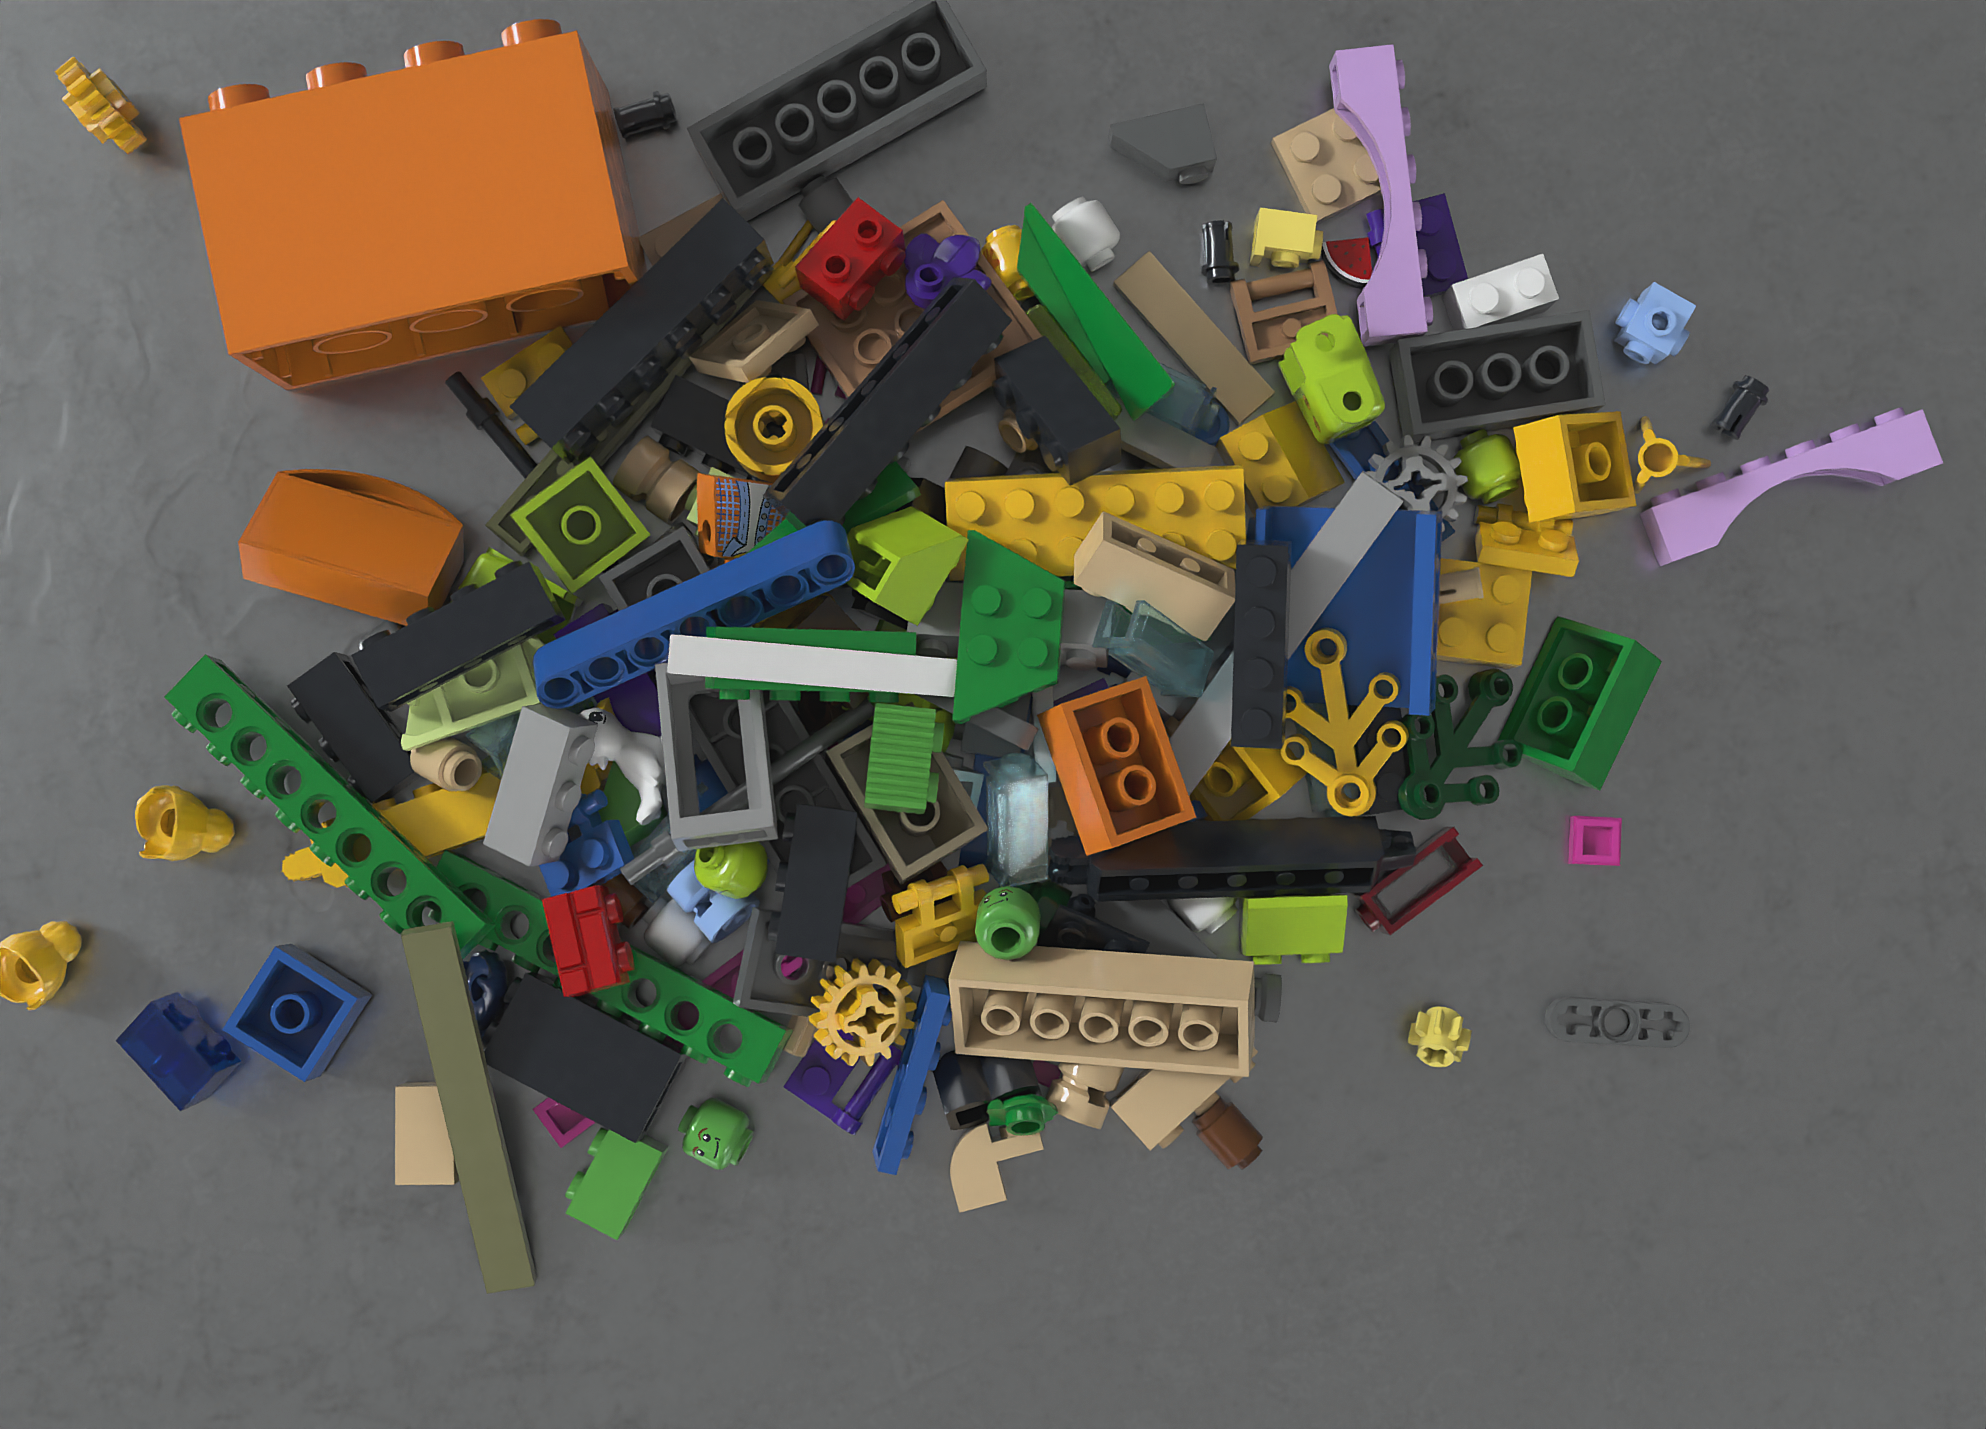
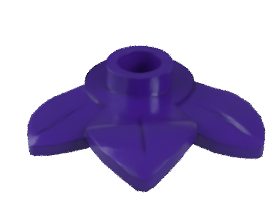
M923 233L912 239L905 249L904 264L909 271L905 278V290L913 303L921 308L926 309L953 277L975 279L985 291L992 285V280L987 275L975 270L980 257V243L974 237L954 235L938 243L933 237Z

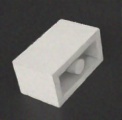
M1543 254L1452 284L1442 296L1453 330L1456 331L1514 322L1547 311L1559 299L1545 257Z

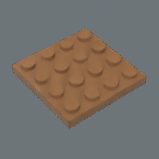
M944 200L899 227L903 230L906 248L912 239L923 233L930 235L938 243L954 235L969 236ZM981 251L975 270L984 273L992 280V285L986 292L1012 319V322L1002 332L1004 337L1001 343L990 353L982 355L971 368L972 375L970 379L959 389L951 391L942 401L940 413L930 424L992 386V381L996 380L994 358L1042 337ZM904 261L893 275H885L874 287V294L868 304L860 311L854 310L845 321L802 289L782 300L784 305L807 308L813 313L819 325L805 338L847 398L925 310V308L915 305L905 290V278L909 271ZM928 424V425H926V426H924V427H920V428L916 431V433L919 432V431H921V430L924 429L925 427L929 426L930 424Z

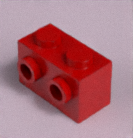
M857 197L795 266L800 288L845 321L854 310L860 311L868 304L874 294V287L885 275H893L902 265L906 256L903 230Z

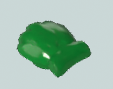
M1033 1094L1013 1097L1004 1102L996 1099L987 1106L990 1127L1006 1125L1008 1133L1020 1136L1041 1132L1045 1128V1123L1054 1119L1053 1116L1058 1113L1053 1103L1042 1096Z

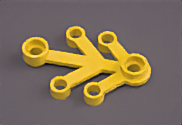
M1321 628L1307 639L1305 655L1313 666L1320 669L1328 719L1304 703L1301 691L1292 686H1287V694L1295 698L1296 707L1294 710H1286V718L1290 717L1334 749L1337 768L1313 753L1310 740L1302 734L1290 735L1284 741L1280 753L1286 763L1299 765L1327 786V798L1334 810L1345 816H1358L1368 811L1375 801L1376 786L1373 778L1391 754L1404 747L1408 741L1409 734L1406 726L1399 721L1391 720L1384 723L1377 732L1378 743L1359 766L1357 765L1354 745L1382 707L1392 702L1398 696L1401 686L1398 678L1392 673H1379L1371 680L1368 687L1369 693L1349 718L1340 662L1347 653V642L1338 630ZM1328 638L1334 641L1336 645L1334 655L1322 653L1320 650V641L1322 639ZM1377 681H1389L1393 686L1392 695H1380L1376 690ZM1389 728L1398 730L1401 735L1400 743L1395 745L1388 743L1384 738L1385 730ZM1290 742H1299L1303 746V757L1297 758L1289 753L1288 745ZM1347 783L1358 785L1361 791L1360 797L1356 799L1349 798L1344 792V785Z

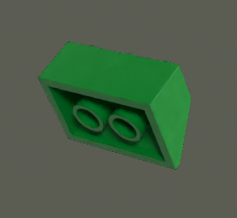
M1557 616L1498 741L1513 739L1522 749V758L1561 777L1600 791L1662 661L1634 639Z

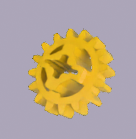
M71 57L54 71L69 92L62 100L75 114L80 123L96 136L102 144L108 139H113L119 148L129 155L147 140L143 135L144 133L133 120L140 114L139 110L132 104L113 79L111 80L101 68L90 73L75 57Z
M858 958L853 959L851 971L846 972L837 965L834 967L837 979L831 982L822 978L820 984L826 992L823 996L811 997V1002L820 1009V1012L809 1016V1021L818 1028L813 1035L814 1038L822 1046H826L825 1051L836 1060L841 1056L849 1066H854L859 1056L867 1066H873L875 1054L878 1052L886 1059L891 1058L889 1046L893 1042L904 1046L906 1041L900 1035V1032L903 1028L911 1029L915 1025L906 1016L907 1012L917 1009V1003L907 997L913 990L911 985L905 980L900 979L901 974L892 966L885 968L880 961L872 958L868 967ZM873 984L885 987L889 995L884 996L881 992H877L873 988ZM841 1029L845 1033H850L853 1036V1041L840 1037L837 1030Z

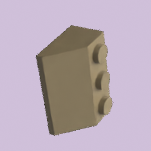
M910 702V703H908V704L905 705V706L915 707L914 704H913V702ZM872 724L826 751L825 760L856 812H859V817L899 884L902 885L947 858L986 832L989 828L942 750L941 753L932 752L930 772L939 773L936 803L927 802L924 814L864 808Z

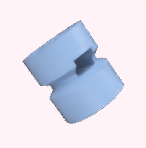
M694 860L674 878L667 889L670 896L685 913H696L694 923L711 943H717L732 934L751 916L752 908H758L760 904L758 898L753 893L745 898L733 899L705 888L696 878Z

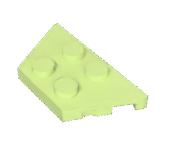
M536 635L407 703L410 706L406 733L402 734L401 738L403 750L410 751L521 712L522 706L542 704L536 694L533 656L545 643Z

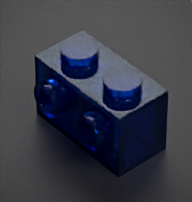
M178 992L151 1001L116 1039V1042L179 1111H183L206 1100L242 1062L231 1050L229 1042L222 1035L214 1032L200 1017L197 1007Z

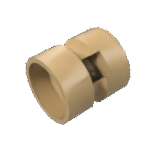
M647 435L626 456L613 479L612 485L635 502L645 499L646 509L670 525L685 510L688 496L697 483V473L701 472L682 459L674 462L670 461L669 450Z
M1059 1062L1058 1068L1062 1072V1077L1052 1080L1045 1099L1056 1106L1057 1114L1086 1126L1101 1129L1110 1107L1106 1094L1117 1089L1125 1067Z

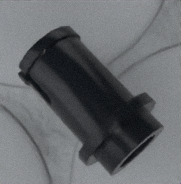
M659 91L653 92V98L620 108H613L617 126L623 138L663 125L664 129L670 128L669 123L677 121V115L669 93L660 95Z
M1211 221L1202 225L1205 265L1201 268V274L1206 276L1208 284H1228L1231 281H1235V273L1239 271V264L1234 262L1233 227L1229 221Z
M1747 375L1741 381L1734 382L1732 387L1735 391L1718 417L1712 422V426L1715 429L1720 430L1721 427L1724 428L1721 433L1735 440L1741 437L1742 431L1760 405L1764 406L1768 402L1766 395L1769 392V388L1759 380Z

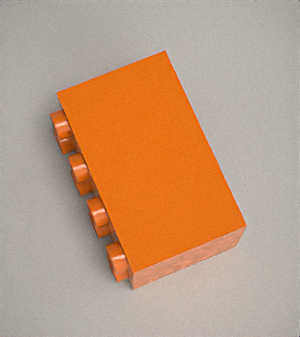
M550 19L523 21L503 30L501 33L503 47L465 55L463 45L458 42H427L414 46L404 53L403 57L406 67L404 69L367 76L365 66L358 63L341 62L317 67L306 74L308 90L270 98L268 88L262 85L239 84L227 86L212 92L208 96L210 111L179 118L228 354L283 389L291 390L553 331L559 326L567 329L596 322L648 270L643 248L639 241L640 233L609 92L578 31L562 34L560 23Z

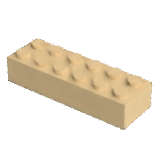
M960 941L948 978L956 1054L1249 1077L1255 1040L1254 961L1034 946L1028 954L1021 958L1003 960L985 953L978 942Z

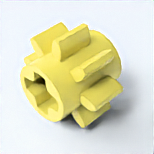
M1441 1006L1432 1007L1426 1013L1418 1012L1416 1023H1411L1408 1043L1418 1045L1416 1056L1425 1064L1433 1067H1447L1454 1061L1461 1062L1463 1051L1469 1050L1472 1030L1462 1028L1463 1017L1453 1009Z

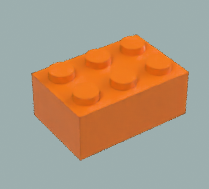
M1146 676L1062 703L1037 714L1086 856L1117 847L1196 818Z

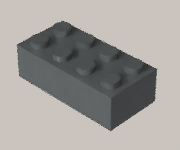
M1590 310L1398 339L1389 350L1403 437L1410 435L1413 442H1420L1425 435L1430 436V440L1471 434L1482 429L1490 431L1516 427L1557 415L1595 413L1606 405Z

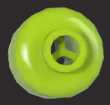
M1482 429L1466 436L1459 442L1462 449L1456 453L1453 459L1460 458L1462 462L1454 471L1456 476H1467L1468 482L1461 485L1467 497L1474 500L1482 499L1484 504H1490L1512 494L1519 488L1517 481L1522 477L1519 459L1507 436L1503 434L1488 435L1486 429Z
M759 841L700 848L696 850L694 857V871L697 880L705 888L733 899L748 897L756 891L765 881L768 872L766 850Z

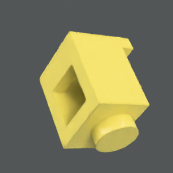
M1260 207L1255 219L1249 266L1259 267L1262 258L1271 259L1270 263L1272 265L1282 268H1297L1299 263L1307 264L1309 259L1319 260L1323 243V231L1316 230L1317 215Z

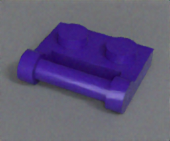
M841 1029L837 1030L840 1037L853 1041V1036L850 1033H845ZM815 1039L809 1047L807 1054L801 1059L783 1087L831 1119L846 1132L856 1135L863 1124L860 1120L895 1066H898L903 1049L892 1043L889 1046L891 1058L886 1059L880 1053V1056L845 1108L834 1102L833 1098L860 1060V1056L854 1066H849L841 1056L836 1060L825 1051L826 1046H822Z

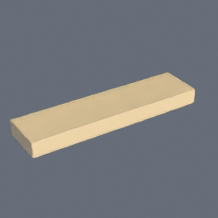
M1150 251L1144 254L1113 282V286L1214 400L1226 410L1227 414L1238 426L1275 394V391Z

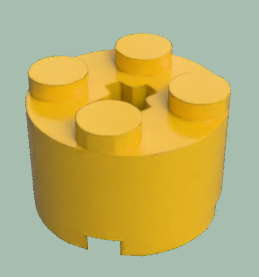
M763 377L746 383L730 399L725 414V437L729 449L747 472L759 479L774 483L825 425V421L817 401L803 385L788 378ZM772 421L774 424L780 425L785 421L782 427L786 433L780 438L774 435L768 438L767 424Z

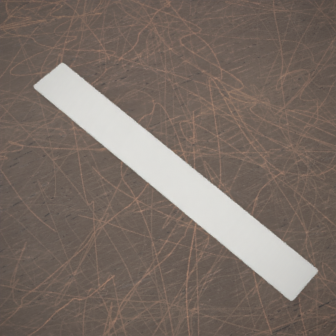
M672 634L670 635L667 672L670 674L954 697L957 660Z

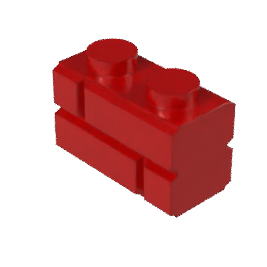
M596 885L542 900L564 997L579 996L630 982L627 971L634 970V959L629 943L627 941H620L616 923L623 922V912L616 893L609 894L607 886Z

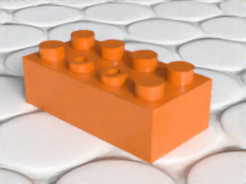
M299 469L278 471L238 541L243 579L405 626L408 625L406 619L415 612L427 607H433L436 611L442 607L464 562L463 524L446 508L424 494L402 484L376 476L342 470Z

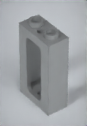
M668 663L655 664L671 839L676 849L684 851L778 839L763 690H750V700H738L749 809L700 815L689 701L696 694L719 692L720 689L705 688V676L670 674L667 672Z

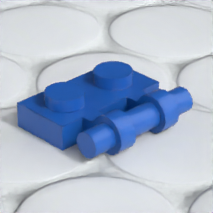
M599 789L594 790L588 795L581 793L579 803L572 812L568 829L577 824L582 836L571 841L567 831L568 842L559 860L539 865L551 897L591 886L602 885L622 873L620 868L634 859L620 821L606 820L602 822L598 811L607 806L608 800L604 792Z

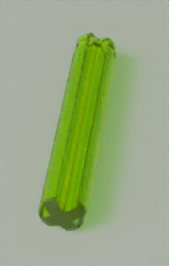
M1037 305L1028 309L1025 313L1042 336L1046 335L1113 420H1117L1122 412L1121 405L1046 308L1042 305Z

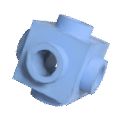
M1653 282L1641 293L1637 301L1630 299L1622 309L1615 323L1622 328L1614 341L1624 346L1623 352L1628 357L1643 364H1649V362L1657 364L1669 354L1675 357L1690 334L1684 327L1696 305Z

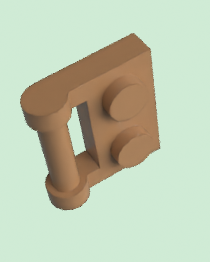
M1323 260L1308 263V268L1247 283L1245 279L1229 283L1231 298L1236 309L1248 362L1251 365L1284 357L1286 349L1290 347L1291 343L1296 341V334L1299 329L1328 315H1338L1327 268ZM1312 287L1316 298L1257 312L1253 311L1251 303L1253 300Z

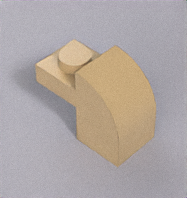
M988 1122L968 1128L960 1136L954 1147L950 1167L951 1183L959 1213L1007 1200L998 1161L1043 1150L1040 1132L1025 1136L1013 1135L1008 1133L1006 1125L999 1127L1000 1135L991 1137Z

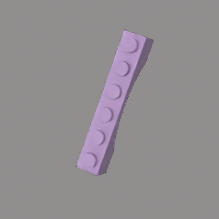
M1394 44L1336 50L1329 65L1334 110L1354 131L1366 148L1377 172L1384 201V232L1380 254L1368 283L1357 298L1361 341L1363 346L1396 343L1398 339L1424 336L1427 332V326L1433 324L1432 301L1429 296L1423 297L1421 280L1427 277V257L1424 249H1418L1416 231H1420L1422 227L1421 207L1418 201L1412 202L1410 184L1416 182V163L1413 154L1407 155L1405 137L1410 135L1411 129L1408 107H1401L1399 90L1404 89L1405 86L1404 64L1402 60H1395Z
M1903 407L1874 417L1877 426L1860 431L1859 425L1856 423L1830 433L1831 443L1816 448L1812 439L1786 449L1787 459L1771 464L1769 457L1765 456L1741 465L1740 468L1743 475L1726 480L1724 473L1721 472L1695 482L1698 491L1681 496L1679 488L1651 498L1653 507L1640 513V517L1659 567L1717 546L1729 525L1742 510L1766 490L1781 482L1805 476L1836 475L1857 478L1883 486L1943 464L1923 409L1905 415Z

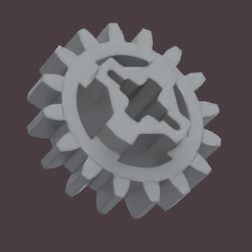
M1405 435L1401 439L1400 449L1389 441L1383 446L1386 458L1374 454L1368 460L1376 470L1375 472L1367 471L1365 473L1404 499L1399 507L1402 510L1430 511L1429 502L1433 496L1444 494L1442 504L1437 511H1443L1442 518L1446 521L1453 523L1458 519L1459 514L1452 508V505H1462L1466 502L1467 496L1457 492V487L1468 482L1467 476H1455L1454 469L1462 461L1460 458L1450 461L1445 459L1444 455L1448 449V445L1445 443L1436 450L1430 448V436L1425 435L1418 446H1416L1411 436ZM1422 459L1435 466L1439 473L1435 474L1425 467ZM1398 460L1397 477L1395 480L1383 483L1388 467ZM1411 478L1414 485L1430 486L1416 496V499L1411 491L1397 490L1409 482ZM1442 522V532H1443V531H1445V527H1444V523Z

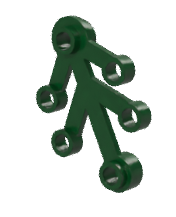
M1492 668L1477 672L1471 677L1468 691L1472 702L1455 729H1453L1450 703L1457 698L1458 685L1455 679L1447 674L1436 676L1435 709L1431 715H1410L1407 713L1403 716L1401 723L1406 726L1409 734L1407 750L1411 774L1400 786L1398 800L1401 808L1408 815L1419 820H1428L1437 817L1442 812L1445 803L1471 802L1476 806L1494 803L1498 799L1499 785L1496 779L1490 775L1473 777L1467 783H1444L1454 768L1494 766L1496 769L1504 770L1520 764L1522 749L1513 739L1497 741L1491 746L1468 747L1492 708L1504 705L1512 695L1513 683L1508 674L1499 669ZM1439 684H1441L1444 689L1443 697L1440 695L1438 690ZM1415 719L1420 723V733L1415 728ZM1434 733L1437 756L1430 765L1425 739H1428ZM1503 748H1505L1508 754L1507 761L1503 756ZM1480 784H1482L1485 789L1484 797L1481 795L1480 792Z

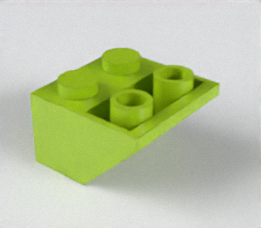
M913 506L851 528L847 535L855 564V571L846 584L878 605L918 626L925 613L933 606L935 597L948 574L959 562L961 552L969 539Z

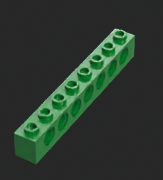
M205 654L164 696L176 708L171 713L173 718L189 732L194 733L196 730L201 732L210 741L206 746L208 752L225 766L233 763L244 774L240 779L244 787L261 800L267 796L279 808L275 812V816L294 833L302 830L314 842L309 847L310 850L326 865L332 867L336 863L348 875L344 880L345 884L363 900L366 901L371 897L383 909L379 914L381 919L395 932L402 934L404 929L425 926L422 921L423 910L428 904L435 902L442 912L440 923L454 922L463 960L496 926L486 914L222 660ZM229 703L232 709L231 719L225 726L219 727L216 722V712L220 706ZM263 736L267 744L266 752L260 759L254 761L250 755L251 743L257 737ZM297 769L301 774V785L296 792L288 794L284 787V779L291 770ZM332 802L336 808L335 821L329 827L323 828L318 819L319 811L324 804ZM366 835L371 842V852L364 861L359 862L354 857L353 845L359 837ZM401 869L406 876V887L399 895L394 896L387 886L388 877L394 870Z
M445 850L436 867L469 899L478 890H481L486 896L487 905L483 913L496 926L481 940L479 945L492 951H496L500 945L514 953L511 961L518 966L536 974L540 968H543L556 975L554 984L562 989L556 960L552 953V943L542 900L545 898L459 852ZM435 902L427 905L431 909L428 917L440 923L442 918L441 909ZM522 912L528 918L529 928L522 938L517 939L511 932L510 924L512 918ZM631 943L629 945L633 954L634 970L627 971L630 982L589 993L599 998L596 1007L620 1019H622L624 1013L629 1014L641 1021L638 1029L660 1041H665L667 1035L684 1044L681 1049L682 1053L703 1064H707L710 1058L726 1066L723 1073L725 1076L746 1087H750L752 1081L758 1084L767 1082L793 1032V1029L757 1010L736 1006L733 1004L734 998ZM644 979L650 980L656 988V998L647 1007L641 1005L636 998V988ZM687 1001L693 1003L699 1011V1020L690 1030L684 1028L678 1020V1010ZM728 1024L735 1025L742 1034L741 1046L735 1052L727 1051L720 1042L721 1031Z

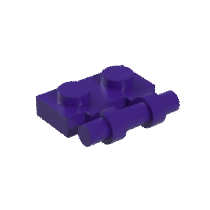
M1445 193L1412 201H1418L1421 207L1422 227L1420 231H1416L1418 249H1424L1427 257V277L1421 279L1423 297L1445 294L1452 284L1468 279ZM1384 209L1374 210L1366 214L1371 230L1367 233L1371 249H1376L1378 257L1384 232Z

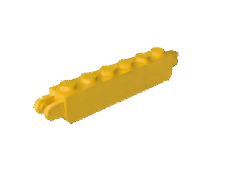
M506 757V758L503 759L505 765H506V762H507V758H508V757ZM608 761L605 770H602L599 764L591 766L589 762L587 763L580 785L582 794L588 795L596 789L604 791L613 761ZM482 766V772L477 783L465 791H448L432 783L413 790L412 793L415 799L397 805L395 798L372 804V806L429 859L443 854L445 850L452 851L485 839L505 767L488 773L486 766ZM335 818L322 822V827H329L335 821ZM366 835L359 837L353 845L354 857L361 862L371 852V842ZM309 847L295 851V854L290 853L289 856H285V860H282L281 872L284 873L288 880H293V882L297 880L306 881V879L311 880V877L323 876L324 882L336 888L348 887L344 882L348 875L336 863L332 867L326 865Z

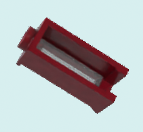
M1444 827L1435 836L1417 848L1412 866L1388 870L1378 878L1377 884L1370 892H1360L1354 895L1361 904L1355 910L1371 932L1380 929L1383 934L1392 935L1483 866L1478 858L1469 857L1457 841L1456 837L1460 834L1455 827Z

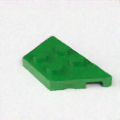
M968 530L967 535L969 541L966 547L952 719L957 724L968 722L973 716L997 706L999 708L1018 701L1023 695L1031 692L1037 693L1059 682L1066 588L1064 580L975 530Z

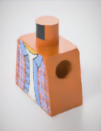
M697 473L698 544L700 553L724 558L725 564L745 555L786 519L763 497L764 493L773 483Z

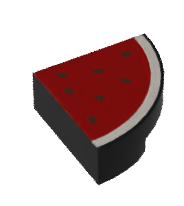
M1369 238L1336 240L1322 243L1321 256L1326 266L1338 277L1347 281L1348 284L1364 288L1372 274Z

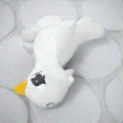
M609 698L600 701L595 708L579 713L578 716L598 724L594 737L595 749L589 764L591 766L599 764L600 768L605 770L608 761H615L624 776L639 791L641 803L637 811L636 820L643 826L658 819L661 815L660 808L663 804L661 790L663 785H666L662 735L660 738L652 734L631 732L623 727L612 710Z

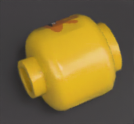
M1008 225L990 233L986 237V244L982 247L981 252L1016 300H1023L1034 294L1017 271L1022 229L1017 225Z

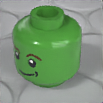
M999 887L987 893L978 905L975 925L977 942L985 953L1003 960L1018 959L1028 954L1038 941L1041 917L1038 903L1030 893L1017 887Z
M713 1097L705 1100L699 1108L690 1105L678 1127V1131L685 1134L682 1142L683 1151L716 1170H723L730 1163L737 1166L754 1135V1131L748 1129L749 1118L744 1112Z

